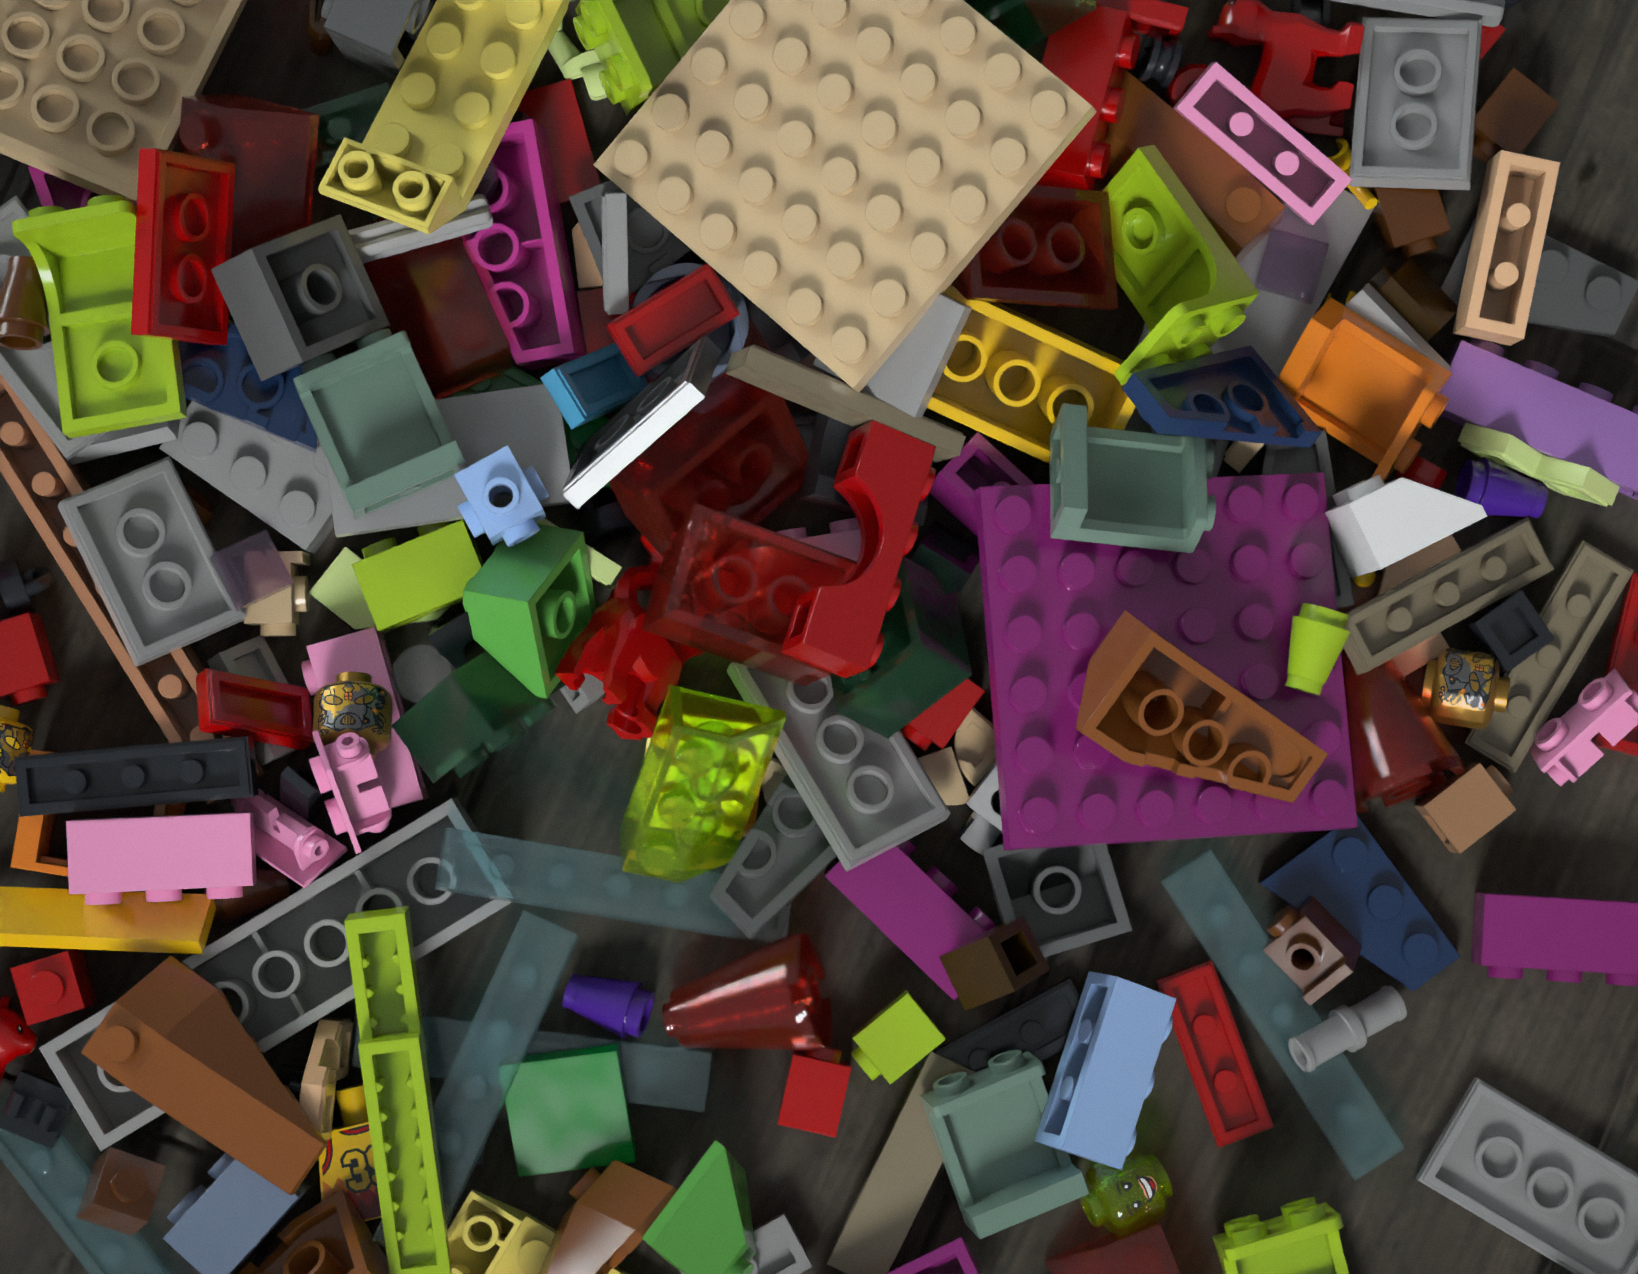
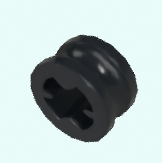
M1152 29L1145 38L1138 56L1135 71L1137 80L1146 82L1149 78H1154L1156 86L1166 89L1172 82L1180 63L1183 48L1182 39L1172 36L1169 40H1164L1162 32Z

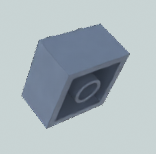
M224 1153L208 1171V1174L215 1179V1182L208 1189L201 1184L194 1191L189 1192L167 1216V1219L174 1224V1227L163 1239L201 1274H233L308 1192L314 1183L305 1177L295 1193L289 1195L227 1153Z

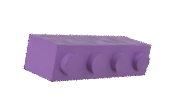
M1471 338L1469 343L1460 340L1451 346L1445 361L1452 367L1450 372L1453 374L1441 392L1450 400L1440 418L1462 427L1467 422L1511 434L1543 455L1592 468L1620 487L1619 493L1638 500V405L1634 406L1633 411H1629L1611 403L1613 394L1600 387L1581 382L1577 389L1556 380L1559 372L1550 366L1533 360H1526L1524 366L1505 359L1502 357L1505 350L1490 341Z

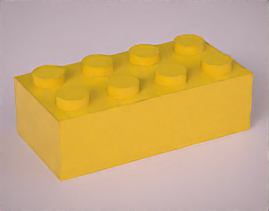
M952 282L944 292L945 294L972 307V310L928 403V409L1049 464L1050 433L1063 403L1087 406V426L1125 429L1136 406L1122 390L1124 385H1121L1114 375L1115 371L1124 362L1123 360L960 284Z

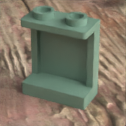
M390 329L374 332L360 339L356 343L359 350L339 359H336L334 353H327L306 362L301 366L303 374L293 379L296 391L355 520L454 477V474L466 468L465 460L456 440L453 441L412 351L411 342L406 331H401L392 335Z
M1063 403L1050 433L1051 538L1193 553L1203 532L1211 531L1215 520L1216 499L1214 495H1207V480L1211 476L1214 464L1213 444L1205 443V438L1170 436L1087 426V406Z
M1010 1050L1000 1053L988 1061L989 1067L968 1076L966 1072L946 1075L933 1083V1090L919 1095L964 1222L979 1239L1089 1194L1083 1174L1072 1164L1069 1153L1034 1141L1047 1103L1048 1094L1041 1077L1046 1074L1043 1063L1029 1051L1022 1053L1021 1050Z

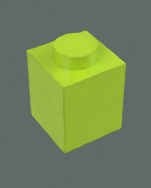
M905 990L852 1034V1039L859 1047L852 1051L851 1055L872 1081L882 1074L891 1085L946 1039L911 994Z

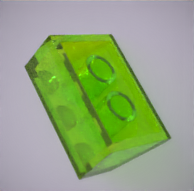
M670 685L619 829L622 871L681 883L729 863L740 844L786 720V712Z

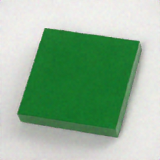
M618 1044L501 1059L499 1069L518 1177L585 1169L592 1166H609L614 1160L624 1164L636 1161L637 1152Z

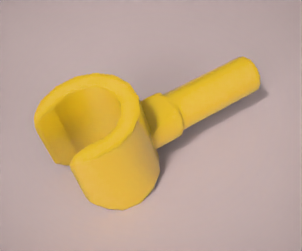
M1337 138L1335 142L1339 153L1327 158L1349 176L1351 149L1347 140ZM1350 183L1346 186L1365 209L1370 210L1377 205L1378 200L1367 187H1352Z

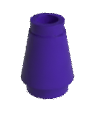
M1482 457L1479 461L1468 459L1464 462L1457 476L1454 496L1482 505L1487 515L1528 516L1532 518L1540 517L1545 508L1548 495L1546 484L1538 483L1486 457Z
M573 973L567 983L562 1005L622 1039H625L628 1034L640 1038L648 1025L653 1010L655 994L654 992L644 990L642 982L587 975L581 976Z

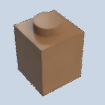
M1468 763L1414 805L1447 849L1452 853L1459 854L1516 811V808L1507 798L1514 793L1510 784L1493 765L1484 769L1481 763Z

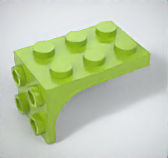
M580 0L575 9L578 16L573 18V24L583 47L587 51L594 49L604 70L599 72V78L608 99L614 105L620 102L626 116H629L643 106L730 0Z
M1155 145L1139 147L1076 222L1138 310L1149 330V334L1115 371L1114 375L1121 385L1126 384L1133 372L1213 354L1210 349L1220 337L1231 333L1244 322L1246 315L1243 311L1260 294Z
M102 195L89 199L87 202L88 206L65 210V208L60 206H42L30 210L27 218L14 220L12 222L13 236L20 240L31 253L39 271L46 296L63 434L69 438L188 418L178 341L131 335L137 206L119 195Z
M1315 1197L1287 1203L1280 1207L1282 1211L1281 1216L1265 1221H1259L1257 1214L1230 1220L1223 1224L1225 1233L1212 1236L1224 1274H1349L1339 1235V1229L1344 1227L1341 1215L1326 1202L1317 1204Z

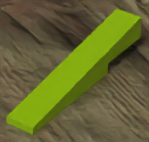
M409 906L349 913L344 920L360 1033L358 1049L389 1274H451V1258Z

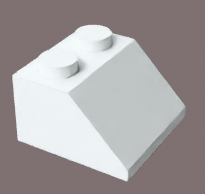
M1380 475L1358 482L1332 495L1337 506L1325 512L1329 520L1330 535L1351 577L1381 570L1487 517L1483 506L1403 477L1384 484Z

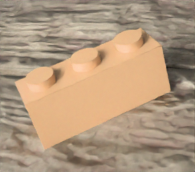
M1504 150L1499 151L1488 160L1452 334L1508 346L1524 339L1560 162Z

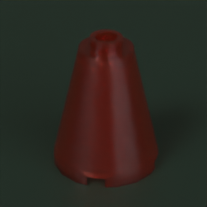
M1343 649L1341 657L1356 812L1364 813L1370 811L1367 800L1381 797L1386 808L1435 790L1448 783L1444 772L1448 769L1458 776L1464 773L1465 767L1461 757L1395 661L1390 659L1366 673L1357 675L1345 649Z
M806 933L789 934L671 990L669 1002L664 1003L662 1006L663 1023L670 1038L677 1037L680 1045L684 1048L817 1051L819 1048L828 1047L831 1044L833 1031L830 997L821 998L818 980L825 979L826 977L817 949L810 936Z

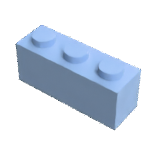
M1088 972L1036 1133L1035 1142L1122 1170L1125 1158L1132 1151L1136 1141V1124L1143 1102L1150 1094L1154 1085V1067L1161 1045L1167 1039L1172 1029V1011L1177 998L1117 976Z

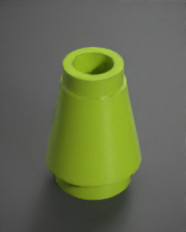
M1302 603L1299 616H1292L1287 669L1288 677L1285 686L1306 693L1321 695L1323 684L1326 683L1351 633L1346 630L1349 615L1329 608Z

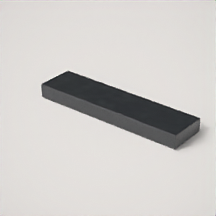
M253 735L14 757L20 817L254 797L259 795Z

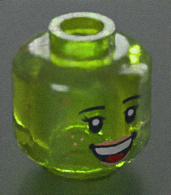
M1132 1149L1125 1158L1122 1170L1098 1163L1086 1172L1085 1183L1089 1194L1081 1197L1080 1202L1088 1220L1095 1228L1104 1225L1112 1234L1118 1237H1125L1163 1217L1167 1211V1198L1173 1195V1190L1168 1175L1159 1160L1153 1154L1145 1156L1140 1151Z

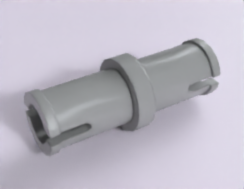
M1385 985L1379 991L1350 1007L1340 1005L1334 1008L1329 1013V1019L1298 1036L1290 1038L1288 1041L1290 1053L1296 1064L1303 1071L1311 1072L1317 1066L1345 1050L1350 1052L1358 1051L1365 1047L1368 1037L1397 1021L1405 1019L1407 1016L1405 1003L1392 986L1387 987Z

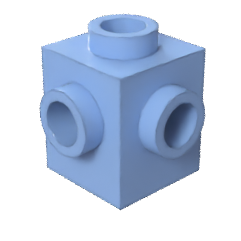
M508 445L454 474L467 499L465 502L457 505L474 538L485 532L493 546L504 540L508 547H512L530 538L540 530L536 522L546 517L540 501L548 498L549 494L532 465L521 470ZM501 495L513 497L511 503L506 507L498 508L494 506L495 500Z

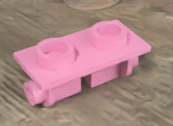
M1615 668L1606 677L1597 678L1590 682L1582 690L1578 702L1562 717L1553 718L1546 722L1536 733L1534 742L1528 751L1543 773L1547 772L1559 786H1562L1568 780L1573 783L1577 781L1582 774L1605 755L1591 740L1596 734L1600 733L1612 746H1615L1638 725V693L1634 689L1631 690Z
M318 730L313 731L312 734L320 756L309 759L320 793L333 790L335 797L324 801L336 835L348 831L356 854L362 851L356 836L368 831L378 833L385 830L392 816V809L386 800L380 780L377 778L378 775L370 755L368 742L356 733L348 732L339 736L336 742L323 746Z
M258 788L259 795L232 798L231 804L235 812H254L256 856L303 888H306L348 851L346 846L270 795H265L264 791Z

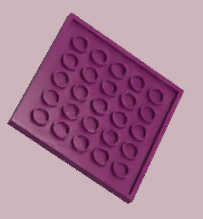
M1324 473L1210 477L1207 480V495H1214L1216 499L1215 520L1211 531L1203 532L1193 553L1051 538L1050 484L979 487L974 491L1004 851L1340 830L1358 827L1341 653L1326 683L1323 684L1320 696L1285 686L1288 677L1287 669L1292 616H1299L1302 603L1337 611L1329 520L1325 514L1328 509ZM1125 610L1328 753V756L1293 803L1233 789L1227 784L1199 777L1191 779L1179 776L1170 770L1149 765L1142 767L1125 763L1076 729L1089 660Z

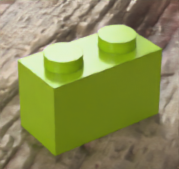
M463 519L455 523L447 521L420 525L417 527L420 535L418 538L398 545L395 537H391L361 550L365 559L351 565L378 631L386 633L463 602V590L467 582L484 565L472 532Z

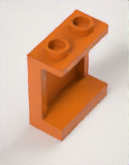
M1330 298L1310 319L1278 379L1319 428L1326 430L1328 434L1376 463L1378 467L1372 477L1380 475L1384 482L1394 469L1404 474L1417 456L1423 444L1414 438L1422 424L1431 429L1447 406L1450 398L1441 392L1453 373L1335 299Z

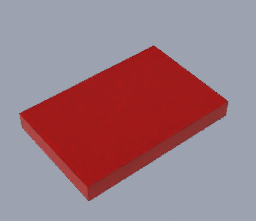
M139 148L131 335L207 345H227L229 309L211 269L231 259L235 163L159 148Z

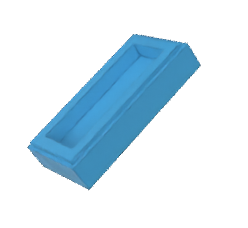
M616 343L555 367L540 378L571 429L624 407L648 385L643 374L639 377L634 375Z

